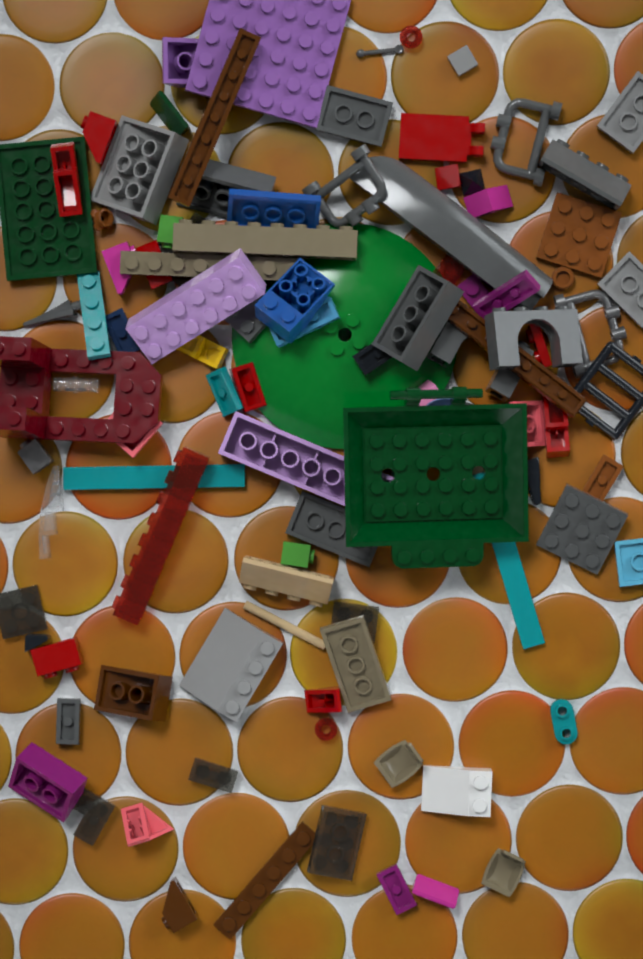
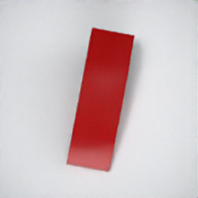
M74 142L51 144L50 151L60 217L83 214Z
M542 395L546 458L569 457L568 415Z

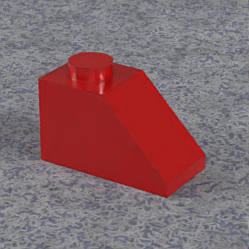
M90 111L89 116L85 115L81 124L82 133L96 163L102 166L118 123L114 119Z

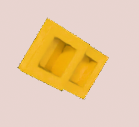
M200 335L177 349L215 369L221 368L229 352L228 349Z

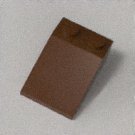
M101 665L94 710L144 720L165 722L173 677Z

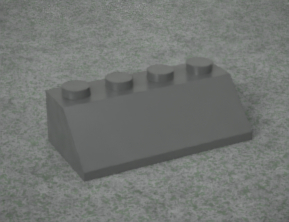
M552 139L538 163V167L546 169L550 174L616 211L622 205L632 186L628 183L629 180L621 174L617 173L615 176L608 172L609 168L600 162L594 164L589 161V156L579 150L577 152L570 150V145L560 139L557 141Z
M209 159L190 207L177 202L176 205L227 218L229 188L273 192L276 177Z
M418 265L372 345L418 371L464 291L446 279Z

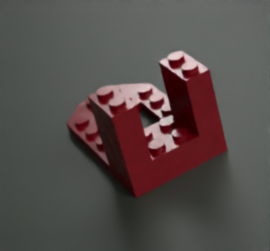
M0 336V437L137 444L150 429H153L160 423L163 377L141 352L111 351V357L88 360L87 350L51 349L30 337ZM52 372L116 375L113 419L49 416Z

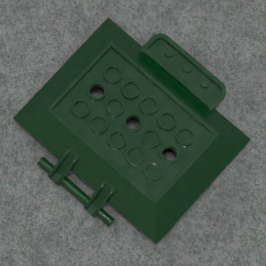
M452 387V389L421 390V388H406V390L390 391V400H404V406L343 408L346 547L391 546V560L393 564L399 568L406 569L476 566L483 560V543L529 542L527 403L465 405L467 398H483V389ZM421 399H450L449 405L419 406ZM476 466H481L484 470V475L480 479H475L472 475V471ZM432 467L437 468L439 471V476L436 480H429L427 477V471ZM391 469L394 476L391 481H383L381 477L383 470Z

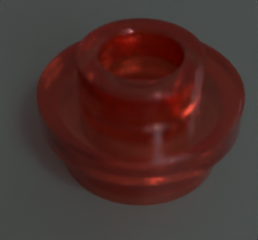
M407 26L400 33V42L408 49H414L422 42V32L416 26ZM407 35H415V40L408 41Z
M330 718L318 720L315 725L317 737L324 741L333 739L337 734L335 721ZM329 725L330 731L324 733L322 726Z

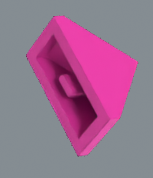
M507 185L487 188L463 198L467 212L475 218L513 207Z

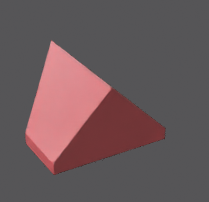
M143 803L121 809L128 847L150 841L174 829L145 807Z

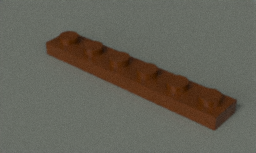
M302 821L213 925L231 940L316 842L319 835Z

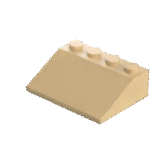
M248 555L243 557L239 583H243V588L256 591V588L259 587L266 589V594L278 596L279 593L287 594V599L300 602L301 598L310 600V605L322 607L323 603L328 604L334 581L333 576Z

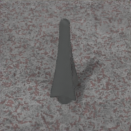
M67 300L50 311L24 322L23 326L28 327L49 320L77 315L76 311L81 309L80 300L76 302Z

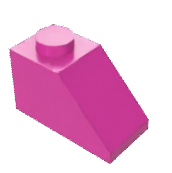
M127 241L101 251L119 295L125 293L132 275L120 274L121 251H136L134 245L130 246Z

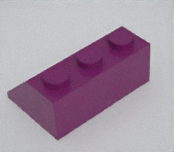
M31 742L16 757L8 787L64 823L81 797L88 778Z

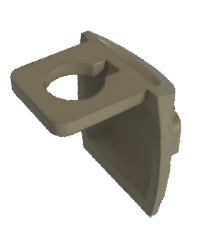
M403 740L381 754L374 764L391 788L416 773L423 765V759L410 742L407 743L406 740Z
M498 848L485 869L481 884L510 897L521 879L526 861L506 850Z

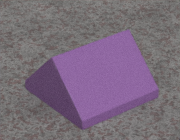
M162 38L163 84L177 88L186 87L198 42L197 38Z

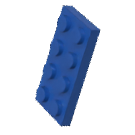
M229 188L227 221L238 222V225L247 226L248 222L261 223V226L270 227L271 223H282L284 227L293 228L294 224H305L307 228L316 229V225L319 224L321 195Z

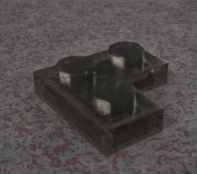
M84 788L81 797L73 808L84 816L73 835L93 846L116 805Z

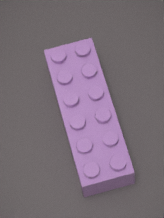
M240 248L129 318L125 329L150 363L154 364L264 295L267 284Z

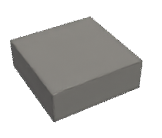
M467 45L447 56L458 77L478 66Z

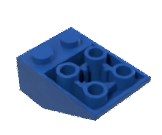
M299 258L254 305L255 316L291 344L307 327L335 284L303 259Z

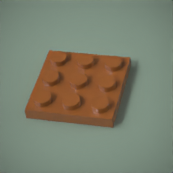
M557 192L536 258L601 279L622 213Z

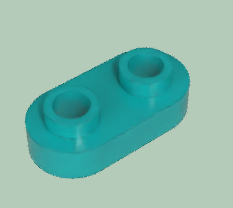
M557 699L550 706L554 735L560 743L571 744L576 740L578 734L573 707L566 699ZM560 707H565V714H558V709ZM569 729L570 735L568 737L562 736L563 730Z

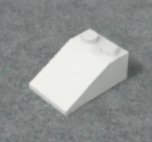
M423 765L421 811L461 816L491 817L492 769Z

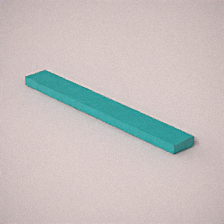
M245 464L63 467V490L245 487Z
M484 471L473 474V477L475 479L482 478ZM516 542L492 543L522 648L527 649L544 644V637Z

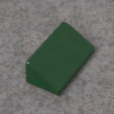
M160 90L151 100L150 106L170 131L182 136L190 130V127L163 91Z

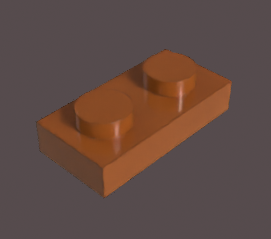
M603 455L582 491L603 501L624 466Z

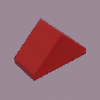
M339 686L304 690L307 713L342 712Z

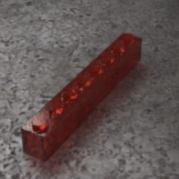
M187 446L183 447V450L178 449L173 462L177 463L174 471L169 470L164 482L168 484L165 492L160 491L156 500V504L159 505L156 513L152 512L148 519L147 525L150 528L147 534L143 533L138 545L141 546L139 554L134 553L129 564L130 567H133L130 575L125 574L120 586L124 588L121 596L116 595L111 608L115 609L114 616L135 625L140 624L210 460V456Z

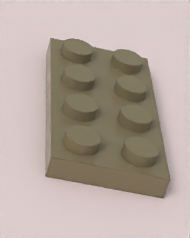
M364 615L320 627V632L348 713L391 701V694Z

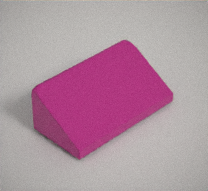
M417 874L412 886V893L454 909L459 889Z

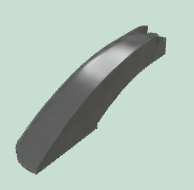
M385 156L369 157L386 184L385 196L379 203L411 229L442 250L492 290H495L527 269L541 287L537 293L517 304L514 308L527 307V310H532L537 302L545 297L553 283V279L501 237L402 162ZM365 167L349 178L370 196L376 193L377 186Z

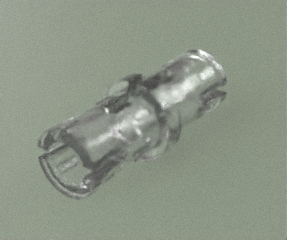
M74 376L73 378L53 377V391H70L74 394L79 392L99 393V378H79V376Z

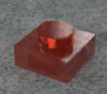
M446 255L433 273L455 284L466 269L449 255Z

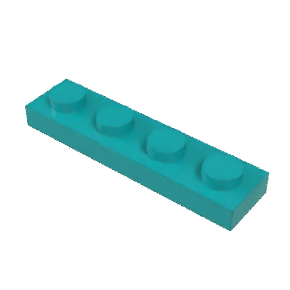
M100 272L77 275L88 360L111 357Z

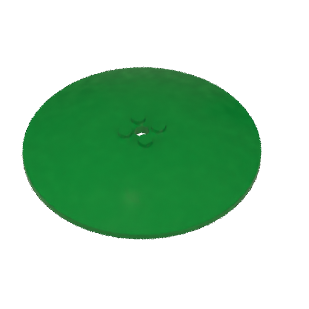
M328 223V224H323V225H328V226H330V229H338V230H339V227H334V226L330 225L329 223ZM361 223L353 227V230H358L356 261L304 259L306 263L335 284L327 297L330 296L340 319L280 348L277 347L268 326L262 330L252 343H249L232 327V350L235 365L237 367L253 362L267 404L258 409L281 430L318 446L332 449H344L343 408L404 406V400H390V391L417 388L427 380L433 382L438 389H445L450 380L457 355L456 352L452 362L446 368L425 357L418 371L392 357L364 376L352 356L373 343L418 265L440 277L442 276L432 262L410 242L385 229ZM264 280V282L267 284V285H266V291H265V293H266L277 281H266V280ZM343 328L349 329L352 333L351 339L348 341H341L338 337L339 331Z

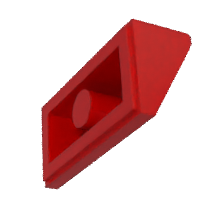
M253 362L229 369L236 392L243 406V412L267 405Z

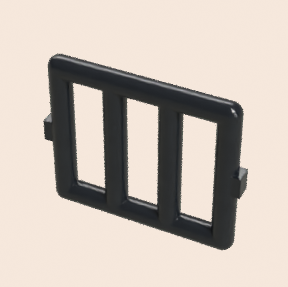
M610 341L605 345L573 389L580 394L585 389L622 417L621 421L613 429L586 407L582 406L578 411L585 418L584 421L590 426H596L610 438L617 440L642 408L643 391L640 392L607 367L604 362L613 353L642 376L643 365L638 357L629 355L614 342ZM597 371L636 399L628 411L590 382Z

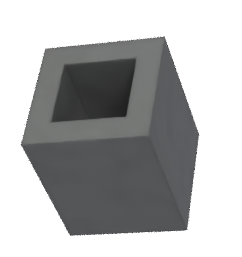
M27 439L20 445L21 450L17 452L33 474H37L54 461L37 439L33 441Z

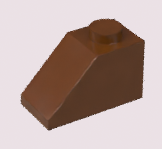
M176 877L172 878L162 912L164 917L161 918L165 927L168 930L171 928L173 933L196 921L199 916Z

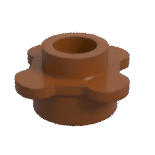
M107 207L91 211L96 231H101L102 228H112L114 217Z

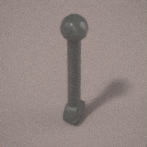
M397 45L395 48L364 51L359 49L356 55L359 58H363L365 55L392 52L402 54L404 48L402 45Z

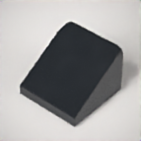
M27 634L25 636V652L51 639V635Z

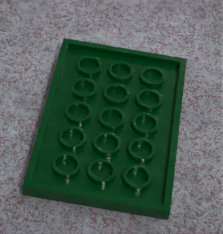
M85 137L0 144V215L7 281L98 273L94 224L91 217L92 203ZM74 142L83 214L60 217L50 147L51 144Z

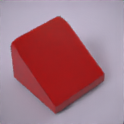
M458 164L435 168L437 189L441 191L461 187Z

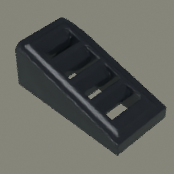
M538 457L528 460V491L533 505H539L541 502Z

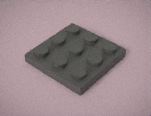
M566 484L536 545L598 575L628 517V513Z

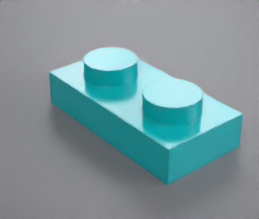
M226 366L205 375L223 417L243 409Z

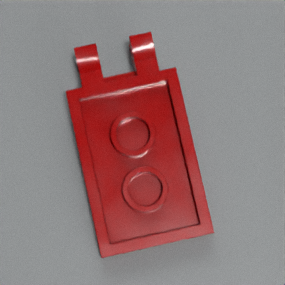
M401 113L399 160L467 163V156L483 157L484 146H471L472 134L484 135L485 123H469V116Z

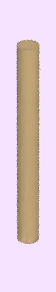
M246 601L243 609L324 650L325 644L323 639Z

